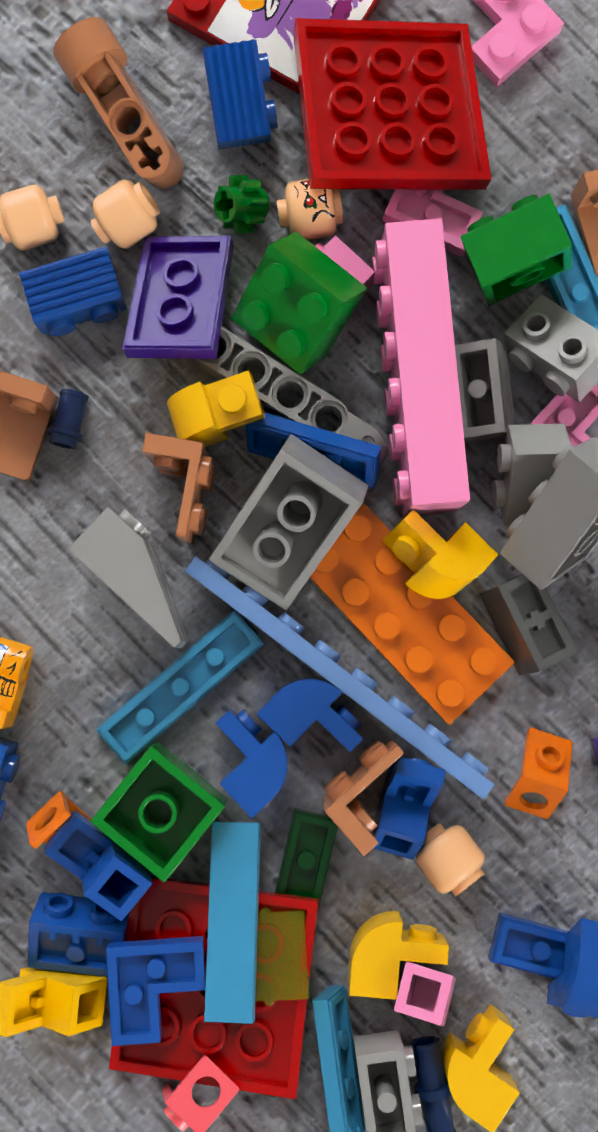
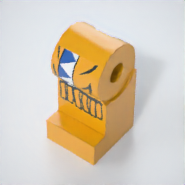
M0 637L1 730L13 727L29 678L28 672L34 652L33 646Z

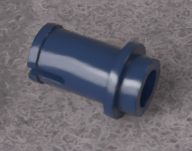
M61 389L53 427H48L47 433L50 435L49 443L62 448L76 449L77 442H82L83 435L79 432L89 396L76 390Z

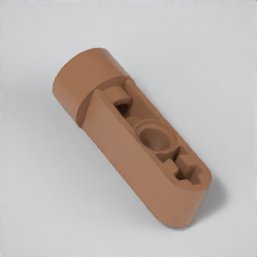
M91 17L75 23L62 33L54 45L53 55L73 88L77 92L88 95L135 172L157 188L168 189L175 186L183 175V161L124 68L127 63V55L107 22L102 18ZM141 117L138 130L128 135V126L131 121ZM152 149L159 155L158 162L160 167L158 169L156 162L146 151Z

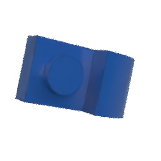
M302 678L284 685L257 712V715L290 747L316 720L350 753L363 740L362 736L356 731L361 723L343 705L336 711L330 706L343 692L333 684L321 679Z
M230 708L216 724L246 757L222 778L220 785L252 819L281 789L287 773V749L283 739L274 731L262 741L257 736L262 730L258 723L244 709L237 714Z
M402 757L398 758L397 762L390 766L374 819L378 826L373 832L379 844L373 849L414 860L425 842L430 808L443 787L444 769L431 766L430 763L422 759H406Z
M76 810L72 812L71 816L44 846V853L82 880L83 894L121 922L152 885L150 872L146 867Z
M581 918L566 933L564 971L548 985L547 1004L561 1007L565 1014L573 1017L585 1018L591 1016L598 1018V922Z

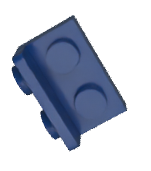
M41 893L29 921L28 967L108 977L106 947L109 942H123L126 940L129 913L121 922L87 897L72 896L65 893Z

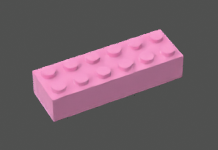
M442 218L385 223L382 240L375 241V257H372V269L375 271L373 284H381L379 287V300L376 301L377 327L385 328L386 331L383 335L384 345H380L382 372L390 373L388 389H384L386 416H394L392 433L388 435L389 455L391 461L398 460L399 467L397 478H393L392 482L395 506L402 505L403 516H407L413 509L419 515L457 512L470 501L443 222Z

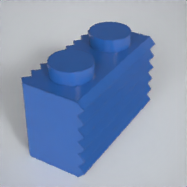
M254 39L239 43L233 42L203 47L218 150L270 142V129L278 128L274 100H265L263 83L271 82L267 53H258L257 40Z
M107 246L19 272L32 319L42 334L49 333L51 336L66 335L76 329V324H82L85 321L91 320L94 323L109 322L119 316L118 311L127 309L113 259Z

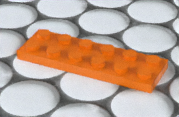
M363 502L310 576V579L447 725H450L515 662L453 596L444 599L428 598L416 593L405 584L414 572L404 562L399 560L394 552L382 541L391 531Z

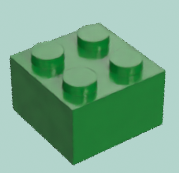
M550 193L540 198L537 195L527 196L513 204L511 212L495 220L493 216L481 218L467 228L468 233L460 236L467 258L488 307L572 268V243Z
M294 232L269 244L231 319L301 375L327 356L368 288L302 235Z
M157 741L148 748L90 822L165 883L224 809L228 798Z

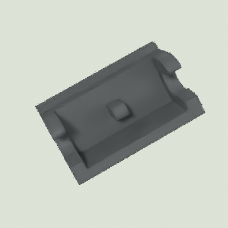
M521 574L479 594L509 656L515 662L514 666L519 675L540 672L578 652L547 588L540 590L526 576Z

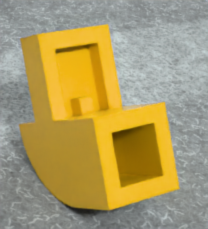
M249 370L204 385L201 381L176 392L167 400L168 410L177 438L202 442L204 447L229 439L228 430L265 418L253 376Z
M414 509L382 540L394 552L395 556L414 572L405 584L416 593L433 599H444L455 595L482 574L498 556V553L466 522L444 540Z
M387 911L371 917L357 930L350 946L347 974L349 996L396 1000L400 961L448 965L449 945L444 935L437 933V928L422 924L410 925L409 931L402 930L403 921L399 911Z
M30 967L21 968L19 977L0 981V1036L8 1037L41 1026L66 1036H72L102 1026L107 977Z
M492 1004L488 1006L484 1014L478 1013L472 1019L466 1030L465 1037L467 1040L465 1043L449 1032L443 1045L442 1060L446 1081L458 1107L485 1129L495 1132L520 1092L512 1076L493 1063L513 1033L514 1028L506 1014Z

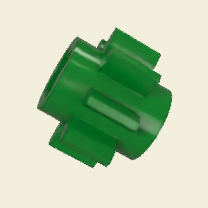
M230 175L229 186L218 187L214 197V211L217 218L223 222L224 229L234 228L236 234L254 233V224L265 223V218L269 212V197L266 191L260 187V180H249L247 175Z

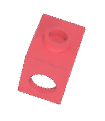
M204 1055L176 1088L167 1082L161 1089L165 1104L167 1105L163 1111L180 1130L185 1131L189 1126L194 1132H205L238 1093L239 1087L213 1061ZM202 1077H212L219 1083V1097L212 1105L200 1106L192 1098L193 1085Z

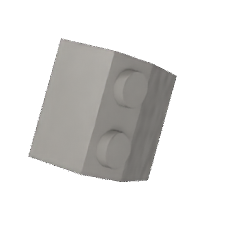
M290 434L210 556L209 561L287 610L362 505L369 485Z
M107 507L68 550L174 648H184L190 642L156 549L146 540L152 532L126 509L117 514Z

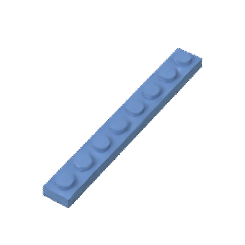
M195 556L185 569V572L483 800L495 784L484 777L489 769L468 752L460 758L450 751L447 746L452 740L430 723L423 730L412 722L410 718L415 712L395 696H392L386 702L374 693L373 690L378 683L358 668H355L350 674L340 667L337 661L341 655L319 639L316 645L313 646L302 638L300 634L305 628L285 612H282L279 618L268 612L263 607L269 600L248 585H245L241 591L227 580L231 574L209 561V559L204 563Z

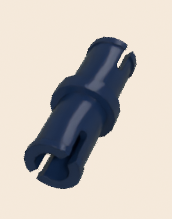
M425 1036L414 1039L410 1043L413 1049L418 1083L415 1084L414 1088L415 1094H419L420 1101L422 1102L426 1131L456 1132L449 1096L452 1094L445 1077L440 1038Z

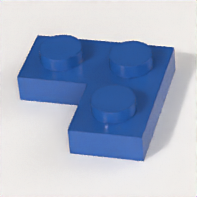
M204 936L108 943L106 957L112 1046L160 1043L162 1039L160 993L205 990L206 959Z

